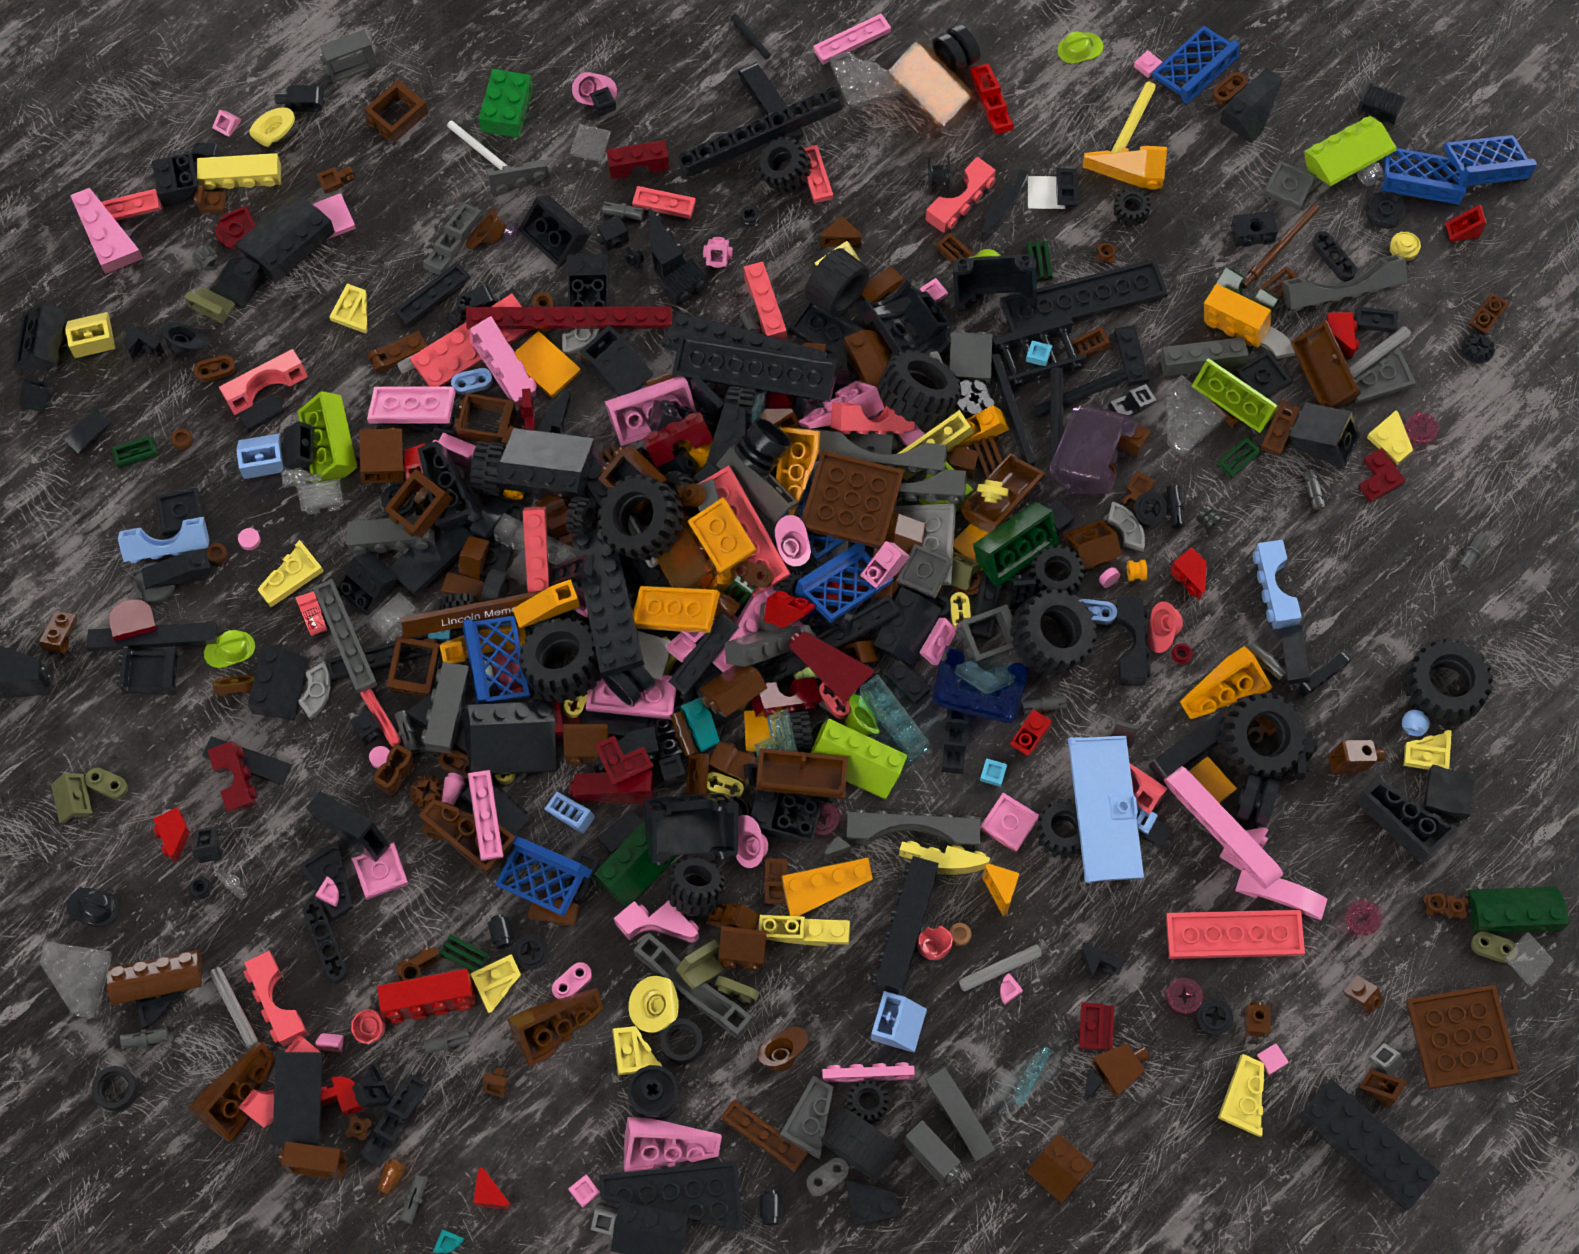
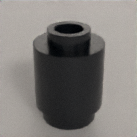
M503 914L491 917V921L487 924L492 944L496 946V949H505L512 946L514 935L509 917H504Z
M765 1190L764 1194L759 1196L762 1225H780L783 1218V1195L778 1194L777 1190Z

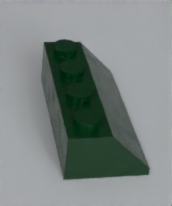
M1034 502L973 544L976 561L994 586L998 587L1008 578H1011L1031 564L1034 556L1039 554L1041 549L1047 550L1048 546L1053 545L1054 548L1059 544L1053 511Z
M643 821L594 873L595 881L627 908L631 903L638 900L679 855L671 856V860L667 861L665 865H655L649 860L645 823Z
M1558 887L1470 889L1467 891L1473 934L1478 932L1563 931L1569 925L1566 901Z

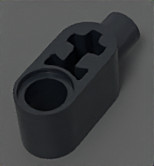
M290 85L287 87L286 92H275V103L285 104V108H289L293 112H319L323 108L324 89L316 85Z

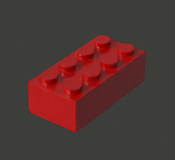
M468 969L377 986L380 1012L386 1022H390L393 1025L401 1024L405 1019L422 1020L427 1017L426 1015L435 1014L436 1016H443L449 1014V1011L458 1009L459 1012L470 1010L472 1006H476L473 980Z

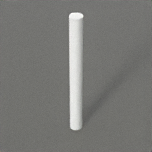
M450 121L447 124L449 129L497 168L502 170L503 166H507L455 122Z

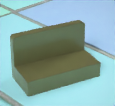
M201 287L196 294L189 291L185 296L189 308L224 324L235 308L234 302L204 287Z
M953 552L954 562L952 564L951 585L968 590L972 574L980 571L981 567L976 560Z
M64 773L51 784L59 823H65L72 817H88L92 814L84 774Z
M715 939L684 957L676 969L692 989L698 988L724 970L723 966L714 957V954L720 947Z

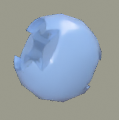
M1410 710L1402 718V727L1409 735L1422 736L1430 727V720L1424 715V712Z

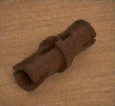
M683 710L671 714L670 717L676 731L675 737L678 738L684 756L697 752L691 736L692 730L686 723Z

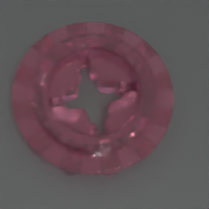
M1415 413L1407 419L1405 430L1409 439H1413L1417 444L1420 442L1427 444L1435 439L1439 426L1431 415ZM1427 425L1424 431L1416 432L1418 426Z
M822 801L820 814L828 818L825 819L826 826L821 821L817 822L815 834L819 836L830 835L832 831L837 829L839 823V813L836 807L829 802Z
M1359 900L1348 907L1345 920L1347 921L1348 928L1352 929L1355 934L1367 936L1378 930L1381 925L1382 916L1375 904L1366 900ZM1370 913L1368 919L1366 920L1368 924H1366L1364 921L1357 923L1360 917L1359 914L1364 916Z
M1179 978L1169 985L1166 997L1169 1006L1175 1012L1187 1014L1195 1012L1200 1007L1203 1001V992L1199 984L1194 980ZM1184 987L1187 995L1194 996L1188 998L1185 1004L1183 999L1178 997V995L1182 994Z

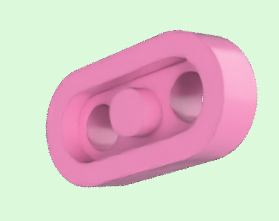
M581 962L571 966L554 982L552 986L554 997L558 1000L579 993L591 981L592 972L590 967ZM579 970L584 971V975L581 977L576 976ZM563 985L567 986L565 992L559 991V988Z

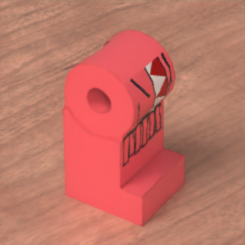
M314 591L296 597L310 635L314 636L327 631L325 619Z

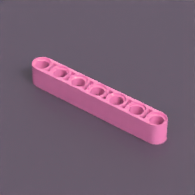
M1181 766L1164 779L1168 789L1261 887L1266 889L1283 876V872L1278 864L1186 768Z

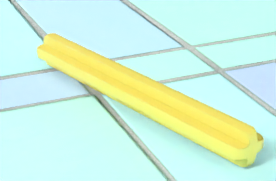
M1146 82L1111 151L1112 153H1119L1121 149L1126 148L1155 91L1156 85L1154 83Z

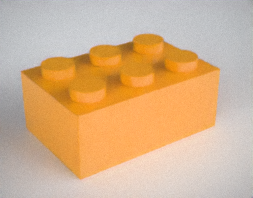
M1216 283L1204 302V322L1211 328H1218L1224 331L1230 337H1244L1246 345H1253L1259 348L1271 328V310Z

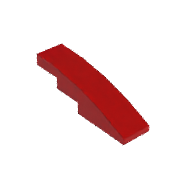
M989 63L970 68L976 91L994 134L1013 131L1014 124L1007 112V104L1001 95V87Z

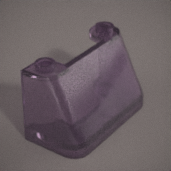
M1077 405L1073 409L1050 465L1052 476L1070 494H1110L1115 482V476L1108 465L1121 434L1123 436H1132L1135 433L1138 422L1130 415L1088 405Z

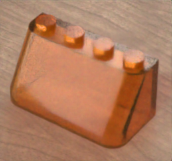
M915 41L889 69L892 73L890 77L898 85L901 83L906 88L904 91L912 99L915 97L920 102L918 106L927 113L929 111L933 115L932 120L938 126L943 125L946 127L977 99L976 95L922 42Z
M682 510L680 512L684 513V520L681 521L680 525L683 528L676 536L678 540L676 543H671V549L668 552L662 551V555L656 558L672 588L708 589L718 574L717 568L689 525L688 520L691 519L685 510ZM649 525L646 528H644L641 531V533L644 532L649 527Z

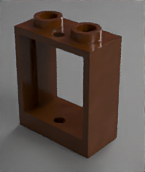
M399 79L364 109L367 123L371 127L379 129L384 138H389L394 143L428 114L426 102ZM398 97L412 109L391 126L378 114Z
M466 393L464 400L460 401L459 412L461 413L459 418L455 420L454 430L457 431L459 439L501 443L510 425L513 426L516 414L515 402ZM472 408L503 413L498 433L467 429Z
M632 445L624 448L620 447L613 454L615 457L611 463L608 462L601 469L603 473L598 478L608 489L610 487L614 488L617 480L611 475L626 458L643 475L655 478L662 483L667 481ZM650 499L637 504L632 512L637 513L643 510L650 502Z
M415 469L384 510L390 514L388 518L398 525L401 522L405 526L403 530L413 537L416 534L423 538L453 498ZM422 484L436 497L416 523L412 525L398 511L417 487Z
M397 636L386 687L391 691L424 697L429 696L434 686L440 656V644L437 643V640L424 638V641L416 640V637L404 639ZM402 645L433 650L426 685L395 679Z
M285 1142V1147L280 1150L279 1162L289 1173L344 1180L348 1157L341 1149Z

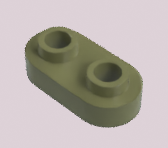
M93 768L86 774L85 781L89 788L109 798L121 799L128 792L126 781L111 772L101 768ZM99 775V779L93 781L94 776ZM114 784H119L116 789H112Z
M1478 932L1471 940V948L1476 954L1498 962L1508 963L1517 954V947L1514 942L1488 932ZM1481 939L1487 941V946L1481 944ZM1502 947H1507L1509 953H1505Z
M718 976L715 987L718 988L717 992L725 996H730V994L737 996L739 1001L748 1005L751 1002H756L760 994L749 986L722 976Z

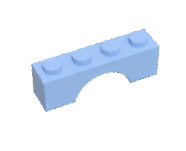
M204 517L183 520L180 531L174 537L166 540L154 539L148 536L142 528L120 531L118 536L123 562L130 561V563L140 562L142 559L150 557L151 559H159L168 554L176 556L185 551L206 549L210 541Z
M1283 540L1258 543L1255 551H1253L1254 564H1258L1257 578L1258 582L1262 583L1264 589L1262 590V599L1268 606L1266 612L1267 620L1272 623L1273 629L1297 626L1302 618L1298 600L1283 593L1275 581L1276 572L1284 568L1287 561Z

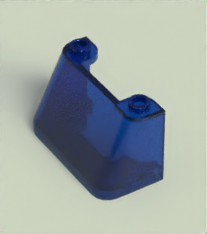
M946 646L939 664L932 699L934 703L942 708L1003 723H1011L1016 720L1030 667L1021 663L1011 664L1005 676L964 666V653L958 648Z

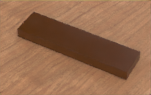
M735 1100L731 1102L720 1118L724 1123L794 1173L808 1155L806 1151L780 1137L779 1131Z

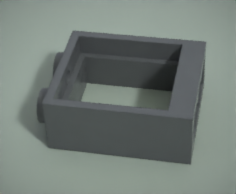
M365 29L320 45L322 54H319V57L323 64V70L326 77H331L333 83L377 67L372 45ZM362 50V52L354 54L352 56L331 63V61Z
M1007 604L960 621L956 625L957 638L959 641H962L965 647L964 655L972 665L1017 649L1016 647L1013 648L1011 642L1014 640L1013 636H1010V629L1013 627L1011 625L1012 615ZM996 616L1007 644L980 654L968 626Z

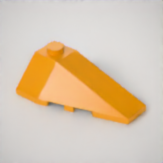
M1142 146L1137 151H1129L1128 148H1124L1119 153H1112L1108 150L1084 153L1082 167L1140 188H1148L1150 190L1162 189L1167 147Z
M780 428L788 436L792 446L782 458H778L776 480L798 502L790 513L795 515L819 453L820 431Z
M1243 646L1225 658L1180 703L1188 717L1193 719L1213 713L1218 708L1229 706L1237 702V699L1241 697L1266 693L1273 687L1255 656Z

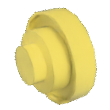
M1410 232L1397 233L1390 243L1392 255L1399 254L1406 261L1414 259L1421 248L1418 237Z
M986 480L985 484H978L977 492L982 493L981 497H985V502L997 503V500H1002V496H1008L1009 489L1003 488L1002 482Z

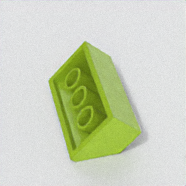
M1368 116L1352 126L1346 127L1339 133L1331 135L1324 141L1314 144L1311 148L1305 150L1304 154L1307 171L1332 186L1397 151L1383 124Z
M1209 358L1192 384L1194 389L1259 433H1261L1279 408L1278 405Z
M321 391L297 411L300 422L314 427V463L309 465L313 484L345 478L357 468L342 397L338 394Z
M831 719L826 720L822 724L811 750V753L848 757L846 782L883 799L887 798L907 758V754Z

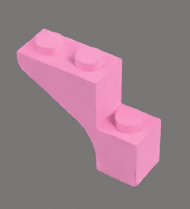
M670 900L650 917H648L650 915L648 910L642 904L638 906L634 901L614 918L616 926L629 940L637 934L649 930L658 931L689 943H694L699 939L698 926L692 920L688 921L683 916L685 912H679L676 910V907H672Z

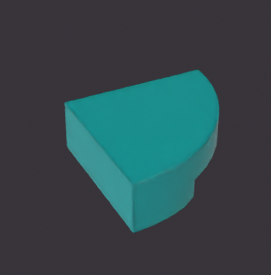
M442 1229L433 1252L437 1254L451 1253L458 1249L465 1239Z

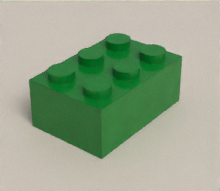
M492 69L479 115L481 132L520 138L533 91L531 75Z

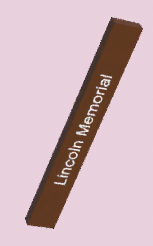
M544 590L401 617L402 635L405 639L463 627V620L472 619V622L515 616L513 608Z

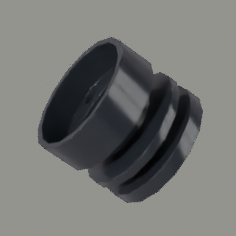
M757 418L747 430L748 435H744L735 445L734 450L739 459L757 473L769 475L779 463L778 458H782L792 445L788 436L779 427L768 420Z

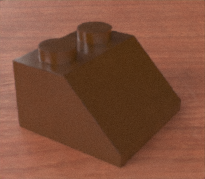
M1103 520L1063 533L1070 551L1078 553L1077 558L1081 557L1084 569H1092L1097 564L1112 562L1117 557L1122 556L1117 533Z
M563 724L566 764L570 763L572 766H581L583 763H591L593 765V760L599 757L594 744L610 738L608 725Z
M722 926L719 963L723 964V967L731 969L736 968V966L745 967L749 971L764 969L767 932Z
M1058 1133L1026 1173L1062 1204L1092 1170L1094 1164Z

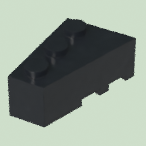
M492 781L498 823L515 836L530 819L527 816L528 812L519 804L515 806L510 801L511 797L503 790L498 791L493 786L495 783ZM468 786L458 797V800L462 803L465 800L473 807L470 787Z

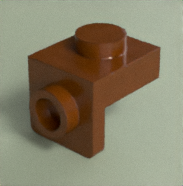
M1358 975L1343 990L1344 995L1363 1006L1365 1013L1368 1015L1377 1009L1383 1000L1379 988Z

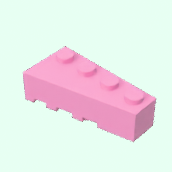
M90 188L70 195L105 274L143 259L139 249Z
M490 316L470 328L471 344L508 399L515 402L516 408L519 406V397H522V389L530 388L532 398L535 397L537 388L535 381L532 377H528L523 363L520 360L518 361L512 347L507 343L493 318Z

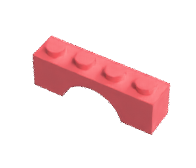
M976 157L964 170L966 191L955 198L938 197L926 210V221L942 233H945L949 228H954L960 216H965L970 210L971 205L981 199L983 192L994 185L996 170Z
M759 262L744 266V280L749 295L754 300L763 335L787 341V330L764 263Z
M293 349L223 384L219 389L231 411L236 415L253 406L255 395L264 387L277 383L292 386L308 376L301 361Z
M832 402L830 427L837 429L842 434H850L851 431H856L858 434H869V431H875L876 434H887V431H893L894 434L903 435L905 431L914 430V422L904 420V417L896 415L895 411L887 406L877 417L867 419L860 405L851 402Z
M527 507L523 509L527 589L528 593L549 588L550 569L547 554L546 507Z
M1130 764L1133 794L1136 797L1137 806L1150 814L1157 807L1168 788Z
M270 951L244 962L247 968L244 971L245 977L249 983L253 982L255 990L252 991L257 1003L262 1002L264 1009L261 1010V1013L266 1023L270 1022L273 1027L270 1033L274 1042L279 1041L284 1047L291 1044L298 1035L301 1037L307 1036L308 1033L297 1011L280 1009L273 1002V988L282 975Z
M298 1035L285 1052L320 1051L305 1038ZM253 1089L238 1108L263 1128L266 1125H270L273 1122L274 1089L269 1091Z

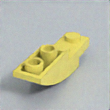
M902 841L899 856L912 860V857L916 856L939 863L937 874L942 875L977 872L983 870L990 861V857H986L985 853L965 851V848L958 845H952V847L947 845L945 853H941V850L934 847L927 849L920 847V844L913 841H907V843Z
M760 915L759 931L767 932V940L815 946H828V944L849 945L850 921L805 919L803 916Z

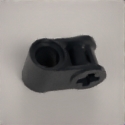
M486 284L463 293L457 298L458 313L464 319H466V307H491L498 303L491 289Z

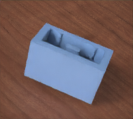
M280 433L238 440V465L244 479L285 472Z
M884 991L872 1030L871 1040L915 1053L927 1009L906 997Z

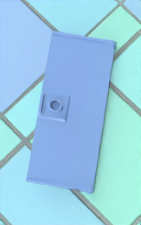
M1126 736L1068 738L1086 883L1144 878L1137 826L1136 797L1133 794Z

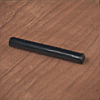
M737 14L732 15L731 20L762 57L765 60L769 59L771 56L769 51Z

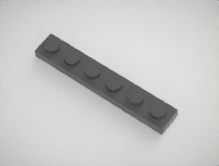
M333 579L314 586L313 590L357 694L378 686Z

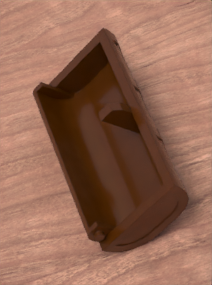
M1327 320L1291 341V346L1320 406L1339 409L1355 400L1361 394V390L1351 373V369L1341 352Z
M1009 453L981 483L985 484L986 480L1002 482V487L1009 489L1008 496H1002V500H997V503L985 502V497H981L982 493L977 492L976 489L963 503L964 506L961 508L963 516L975 527L990 533L999 527L1036 485L1044 479L1045 472Z
M760 748L756 791L844 800L848 757Z
M199 949L116 967L113 966L109 967L107 971V990L111 1005L154 996L158 999L162 998L164 994L202 987V955Z

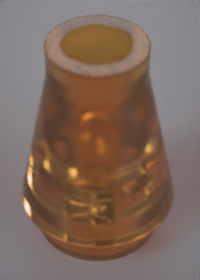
M390 1158L388 1163L385 1162L377 1189L389 1195L406 1173L404 1172L406 1166Z

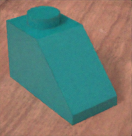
M698 698L682 705L680 711L683 710L686 723L692 730L693 742L702 753L717 746L720 741L714 721L702 700Z

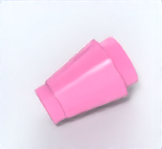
M448 773L444 780L443 803L454 806L466 785L464 782L465 777L456 773Z

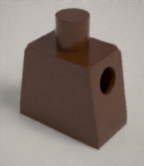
M1372 740L1341 741L1328 754L1332 776L1369 770L1376 762L1384 761V749H1375Z
M1124 1044L1095 1056L1092 1064L1114 1097L1118 1098L1144 1074L1145 1069L1141 1063L1149 1059L1150 1055L1144 1046L1133 1052L1128 1044Z

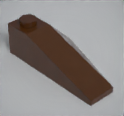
M860 330L844 337L843 349L863 383L877 387L879 393L878 382L891 356L887 342L878 331ZM881 399V401H882V403H883V406H884V409H885V407H886V402H883V400Z
M893 514L885 542L895 543L909 555L914 543L920 546L923 545L926 524L901 514ZM874 548L873 558L880 549ZM902 568L892 577L893 582L871 596V601L877 597L881 600L888 595L891 596L892 600L895 598L901 586L896 580Z
M435 799L419 814V817L487 877L502 861L516 839L514 835L498 823L503 858L481 861L474 814L464 812Z
M594 988L526 1009L507 1020L513 1039L527 1064L531 1067L552 1056L556 1052L554 1049L563 1041L567 1042L571 1038L570 1035L580 1026L584 1027L603 1009L598 989Z
M258 1042L210 1084L191 1104L189 1110L202 1124L230 1142L245 1125L248 1118L238 1107L253 1089L258 1091L260 1084L264 1083L275 1059L274 1055L262 1042Z

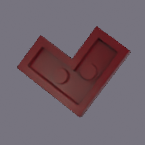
M530 388L522 389V397H519L521 417L525 419V425H522V429L536 431Z
M1382 448L1364 458L1363 462L1374 476L1360 483L1358 488L1369 503L1405 484V478Z
M615 736L594 744L612 786L653 768L644 747L623 755Z

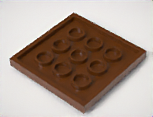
M822 450L801 519L806 531L880 549L886 540L904 470Z
M1496 985L1411 998L1405 1001L1428 1090L1513 1076L1519 1073Z

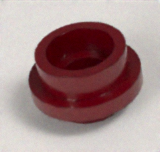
M1177 644L1171 651L1172 660L1180 665L1189 663L1193 656L1192 649L1186 644ZM1178 653H1184L1185 657H1179Z

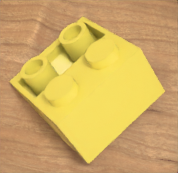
M108 312L67 321L65 330L68 346L75 358L115 349Z

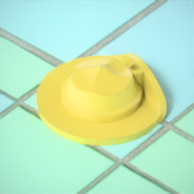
M284 107L266 112L251 126L249 131L251 137L261 145L269 147L273 142L283 138L290 130L295 120L294 113L289 108Z
M650 976L640 981L633 989L629 999V1014L632 1022L640 1030L649 1033L660 1032L666 1029L678 1016L677 992L670 979L661 976Z

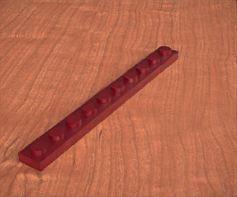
M672 306L466 307V328L470 329L491 316L499 329H605L609 325L613 329H668L672 325Z

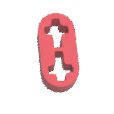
M822 683L819 687L821 700L833 716L838 719H845L851 710L849 700L847 699L843 703L834 693V698L829 693L824 694L825 688L828 687ZM836 702H838L840 706H846L845 712H842L841 710L837 711L838 706Z

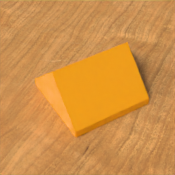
M987 864L985 865L982 879L1002 916H1005L1012 901L1019 873Z

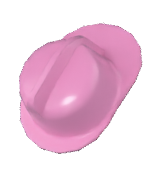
M586 72L576 77L572 84V93L578 102L594 106L590 93L608 87L615 100L617 87L615 82L607 76Z
M794 515L782 517L775 527L776 548L782 560L788 565L801 566L807 562L811 553L805 525L799 517Z
M748 815L738 816V855H736V858L745 868H753L758 866L767 854L768 841L764 834L761 833L760 827L754 818Z

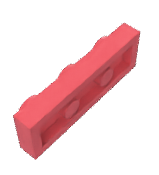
M814 145L803 148L810 157V163L812 164V168L809 169L811 174L806 178L813 202L818 203L833 199L832 189L818 146Z
M637 186L632 205L633 207L644 208V210L651 208L654 212L691 219L696 198Z
M157 189L101 202L116 221L161 210Z

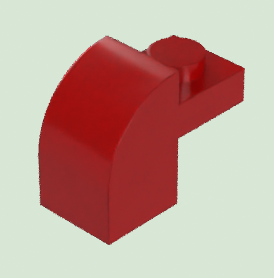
M333 1077L331 1079L334 1087H322L321 1107L339 1101L342 1113L345 1116L368 1109L367 1107L361 1108L360 1104L356 1101L355 1093L352 1089L355 1082L349 1078Z

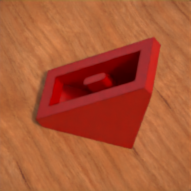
M1479 204L1445 224L1450 241L1480 238L1487 222L1482 205Z
M483 1167L478 1169L473 1201L475 1206L509 1210L512 1206Z

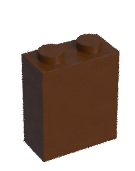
M368 428L366 430H359L361 483L404 482L402 429Z
M734 665L699 690L703 695L701 700L707 708L710 707L715 714L719 713L727 717L768 687L759 671L750 665L746 667Z

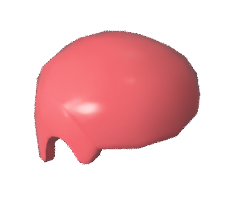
M938 926L935 929L927 927L918 936L916 946L921 956L929 960H941L949 953L953 938L950 931L943 926Z
M366 1009L355 1015L352 1020L351 1031L357 1041L364 1044H372L380 1040L385 1033V1020L377 1011Z

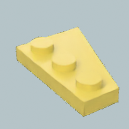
M300 540L295 544L296 548L293 552L285 556L282 565L277 570H274L258 588L259 593L270 607H273L324 572Z
M1240 1055L1218 1119L1258 1137L1262 1136L1261 1116L1263 1115L1264 1063L1247 1055Z

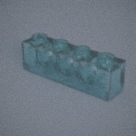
M879 675L860 687V696L902 752L907 754L910 762L928 751V739Z

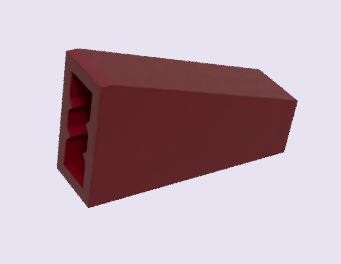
M805 631L801 634L797 632L789 639L791 644L788 648L843 703L875 672L872 668Z
M652 770L644 771L613 786L607 772L574 774V781H570L569 794L573 795L575 802L643 804V800L653 798L654 796Z

